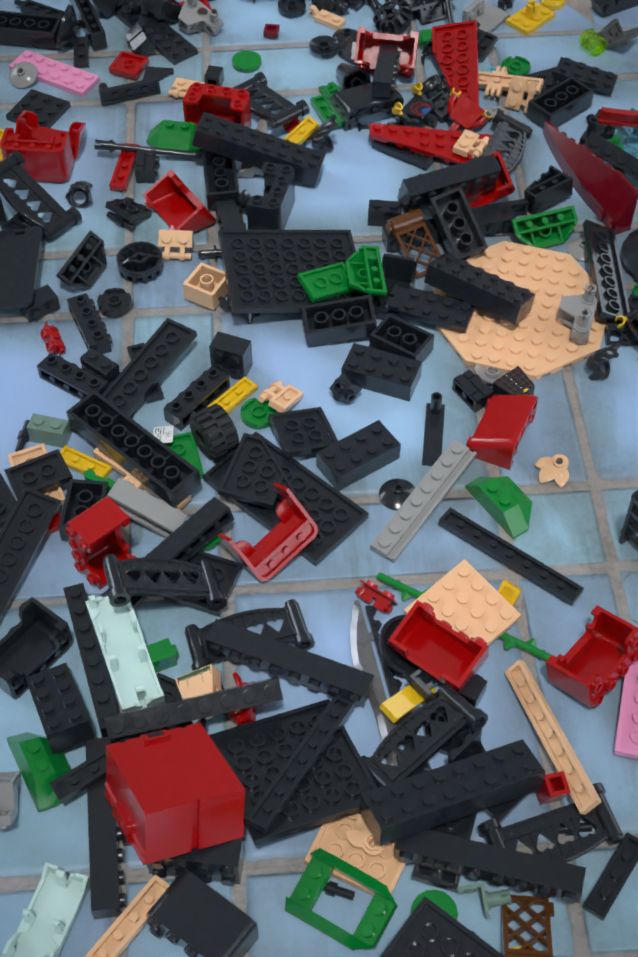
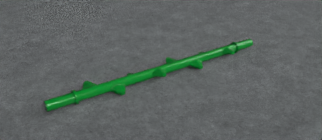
M381 572L376 577L377 580L393 587V589L400 590L401 600L404 602L412 597L419 598L429 589L427 588L420 592L400 582L399 579L395 580ZM505 632L498 637L504 641L505 650L517 647L544 661H547L551 656L544 649L537 648L536 639L534 638L524 642Z

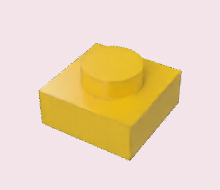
M503 580L498 589V592L513 607L523 591L507 580Z

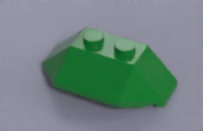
M163 120L150 130L146 143L154 148L189 152L202 150L192 146L197 125L190 122Z
M573 205L512 219L511 222L515 236L524 244L537 248H546L565 243L578 223V218Z
M362 245L345 262L348 285L363 295L384 296L387 294L379 246Z
M508 476L479 477L465 485L469 493L512 539L528 531L532 501Z
M26 732L7 737V743L37 811L41 812L58 807L60 802L49 783L71 770L63 751L52 754L46 736Z

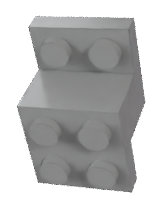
M20 771L0 772V829L8 828L19 813L17 785L21 781Z

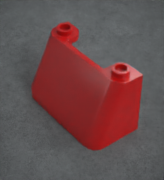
M24 110L16 120L15 135L20 134V138L24 140L50 141L51 136L59 137L61 130L38 126V116L34 112ZM73 122L69 127L74 160L78 156L85 133L86 123Z
M172 169L142 195L146 199L144 203L150 210L153 208L169 225L170 230L193 231L194 233L212 225L216 221L214 216Z
M493 395L492 398L489 397L486 403L487 409L473 437H469L466 443L470 451L477 452L475 458L510 470L513 465V455L517 453L521 438L528 424L532 423L535 418L538 397L534 395Z

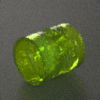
M587 29L579 39V44L595 57L601 55L607 47L606 39L598 35L593 29Z

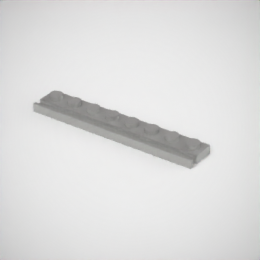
M453 439L370 545V549L385 559H390L394 564L474 460L477 452L470 451V448Z

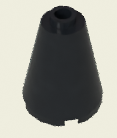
M341 63L336 68V74L342 90L371 83L369 74L361 68L347 63Z

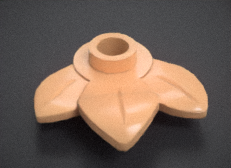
M557 454L553 457H542L535 463V466L541 469L539 472V483L555 480L556 484L562 488L569 480V472L567 470L569 460L565 455ZM557 461L563 462L560 465L556 464Z
M360 813L356 820V830L347 831V839L354 847L363 848L364 852L368 855H379L383 852L385 844L379 846ZM375 842L378 846L372 848L369 844Z

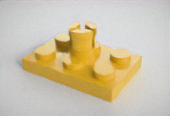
M529 0L524 8L506 19L505 25L528 37L553 20L556 13L534 0Z

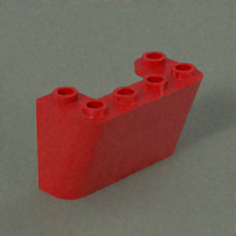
M500 151L491 153L494 154L502 170L494 189L489 192H480L475 196H466L470 207L488 205L515 191L514 184Z
M417 600L388 639L389 646L443 684L449 685L459 692L489 656V646L481 637L469 638L461 631L459 633L456 632L445 620L439 621L436 619L433 612L434 608L429 603H422Z

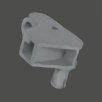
M185 0L178 17V27L187 34L203 29L208 34L214 36L220 33L224 23L218 16L219 10L217 8H211L210 10L199 0Z
M587 284L584 294L561 297L557 320L572 328L570 338L577 344H584L589 340L597 305L595 297L597 287L594 284L592 289H590L591 284Z

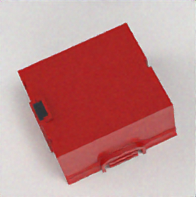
M200 722L187 725L185 728L160 730L140 735L138 738L129 739L123 743L117 742L106 745V791L104 794L112 807L113 817H115L124 836H126V842L132 844L143 865L192 852L194 848L200 850L245 837V788Z

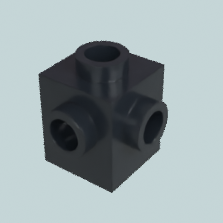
M342 372L329 389L332 391L336 401L350 404L363 387L353 375Z

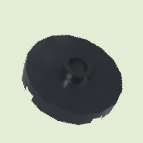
M279 0L278 11L288 17L300 16L306 11L305 0Z
M110 288L98 296L97 304L102 314L117 317L131 309L132 298L130 293L125 292L122 288Z

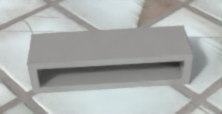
M118 478L107 494L131 519L165 538L180 527L188 516L182 510L171 507L164 500L153 497L146 490H141L133 486L131 482Z

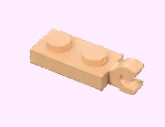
M311 5L308 8L311 10L308 16L314 18V21L336 31L346 25L345 18L330 13L327 10L322 9L319 11L315 5Z

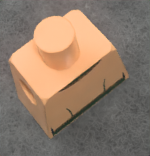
M212 664L175 678L182 699L221 690V672Z

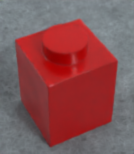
M564 771L546 774L542 789L536 791L541 805L560 801L571 793Z

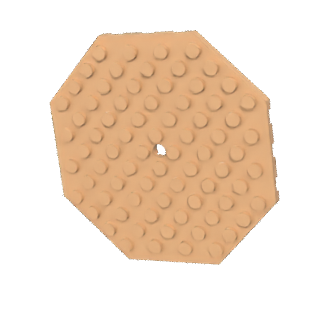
M502 241L488 247L483 253L465 259V261L536 294L530 313L514 325L476 307L466 333L440 326L435 327L442 337L448 340V344L453 351L460 355L461 361L465 365L475 367L478 363L485 368L491 366L493 369L498 368L500 372H510L519 366L530 380L536 381L547 373L552 374L562 370L568 364L573 365L583 361L585 357L599 350L607 319H602L598 316L596 306L588 342L577 344L570 338L572 328L557 320L561 297L584 294L587 284H591L590 289H592V277L570 254ZM437 288L434 290L435 294L458 299Z

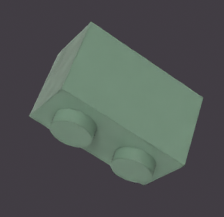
M34 413L26 427L30 442L44 443L45 445L61 448L65 445L67 446L72 435L69 420Z

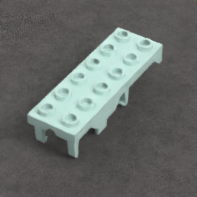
M95 595L88 596L89 600L85 601L122 712L165 702L164 693L160 687L131 602L122 607H113L109 603L108 596L95 598Z
M46 862L39 885L28 908H23L22 916L24 917L17 931L7 941L2 957H58L90 887L89 877L79 873L68 875L66 871L58 866Z

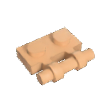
M513 75L504 107L519 111L523 105L525 106L524 113H527L528 101L533 99L534 94L537 92V82L531 81V85L527 86L528 79ZM525 91L528 92L527 100L523 99Z
M176 78L172 85V90L169 89L168 95L177 99L184 98L189 86L199 81Z
M465 129L453 146L452 152L466 158L469 154L472 155V158L474 156L480 157L490 139L485 136L480 140L479 134Z
M159 230L158 247L165 248V251L162 252L163 259L169 261L170 259H179V261L192 260V253H186V249H193V231ZM171 248H180V252H171Z
M279 380L270 384L268 389H264L260 393L258 401L263 403L269 400L268 406L280 413L287 412L302 399L304 393L290 384L284 387L282 381Z

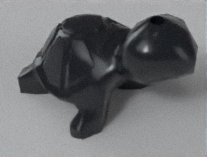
M311 0L312 5H315L319 11L322 9L327 11L335 9L338 14H344L349 9L348 3L339 0Z

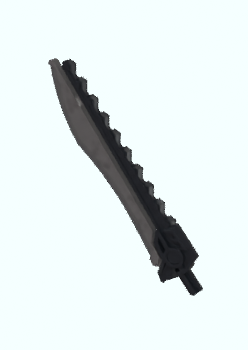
M355 600L350 626L353 667L374 675L373 686L368 698L376 716L383 741L395 726L379 708L387 698L371 641H374L390 698L400 691L402 682L394 678L396 672L386 664L380 653L378 632L382 623L379 620L373 619L377 609L374 606H365L371 632H368L360 602ZM412 712L408 713L403 718L398 720L397 724L400 723L405 717H407ZM416 729L415 732H414V734L417 735V733H418L419 730ZM413 737L405 739L403 750L415 751ZM392 751L386 757L388 765L398 766L397 752ZM429 760L411 776L432 770Z

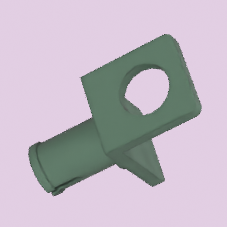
M484 883L457 887L459 895L482 892L487 919H491L489 911L491 907L512 904L509 889L488 893Z

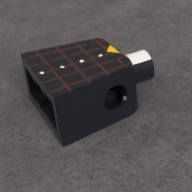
M519 366L494 381L492 385L493 395H533L535 389L534 383Z

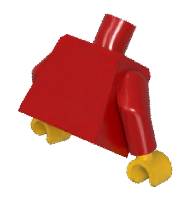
M455 88L452 89L447 107V113L450 115L448 119L453 122L449 128L450 131H459L460 128L463 130H474L481 127L492 117V115L487 116V110L482 109L471 101L461 91L456 93L454 91Z

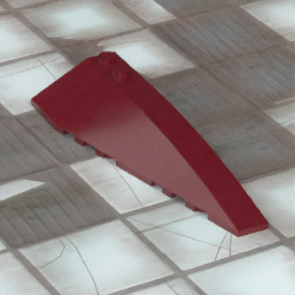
M545 121L544 138L562 172L573 178V188L605 227L615 231V235L629 231L637 204L638 190L618 169L613 170L612 165L603 163L602 158H596L592 151L580 143L576 144L575 139L566 137L565 132H559L556 126L549 121Z

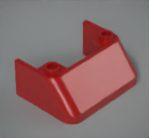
M276 482L273 486L283 498L276 508V515L281 522L254 547L244 540L235 543L231 538L222 533L217 535L232 555L261 581L270 580L307 546L318 533L316 523L290 489Z

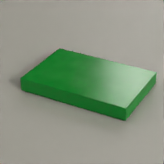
M343 262L297 275L298 281L312 303L356 291L348 285L346 266Z
M192 432L173 435V442L164 444L198 469L200 479H203L204 472Z

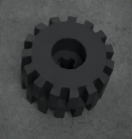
M215 403L190 416L189 424L194 440L209 459L214 460L238 447L239 437L231 417L219 404Z

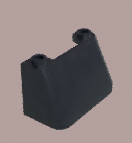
M371 82L334 92L330 103L343 121L342 128L345 132L352 130L351 125L354 122L360 123V118L386 111L387 115L392 114L393 118L398 117V114L392 113V108L397 102L403 105L404 99L396 89H394V92H391V97L372 96Z

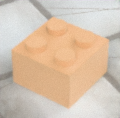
M201 262L183 283L184 299L215 310L220 303L218 298L220 296L224 298L228 294L225 272Z

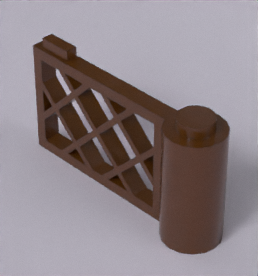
M417 208L388 219L385 225L387 232L395 237L404 257L414 258L409 255V249L419 252L415 259L418 264L426 266V268L421 273L416 271V279L426 276L431 258L437 259L441 256L425 224L423 213ZM423 229L425 237H419L415 235V232ZM404 235L411 237L410 243L403 242L400 237ZM413 239L422 242L420 248L411 245ZM424 243L431 245V253L422 249ZM420 253L430 256L428 263L419 260Z
M510 895L512 903H516L520 908L513 912L507 904L501 905L504 957H554L550 917H554V902H549V898ZM532 905H543L544 910L537 914L530 907ZM527 912L533 918L525 922L519 915ZM513 920L522 926L517 931L508 926ZM536 922L545 927L540 933L531 927ZM525 931H528L534 937L529 942L520 936ZM515 939L522 947L520 949L509 948V943ZM539 941L546 947L547 951H537L533 945Z

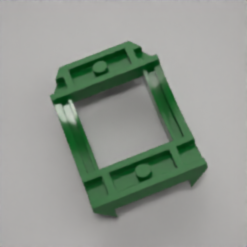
M318 848L310 853L312 858L290 898L286 897L285 911L352 951L375 949L398 907L388 887L382 882L331 853ZM334 870L375 893L353 935L312 911Z

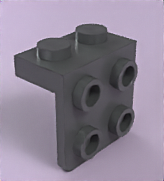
M617 18L599 31L598 35L604 49L610 47L614 49L620 44H629L632 38L638 36V27L623 31Z

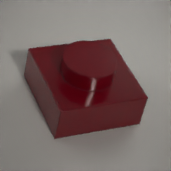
M265 24L263 37L278 38L280 25Z

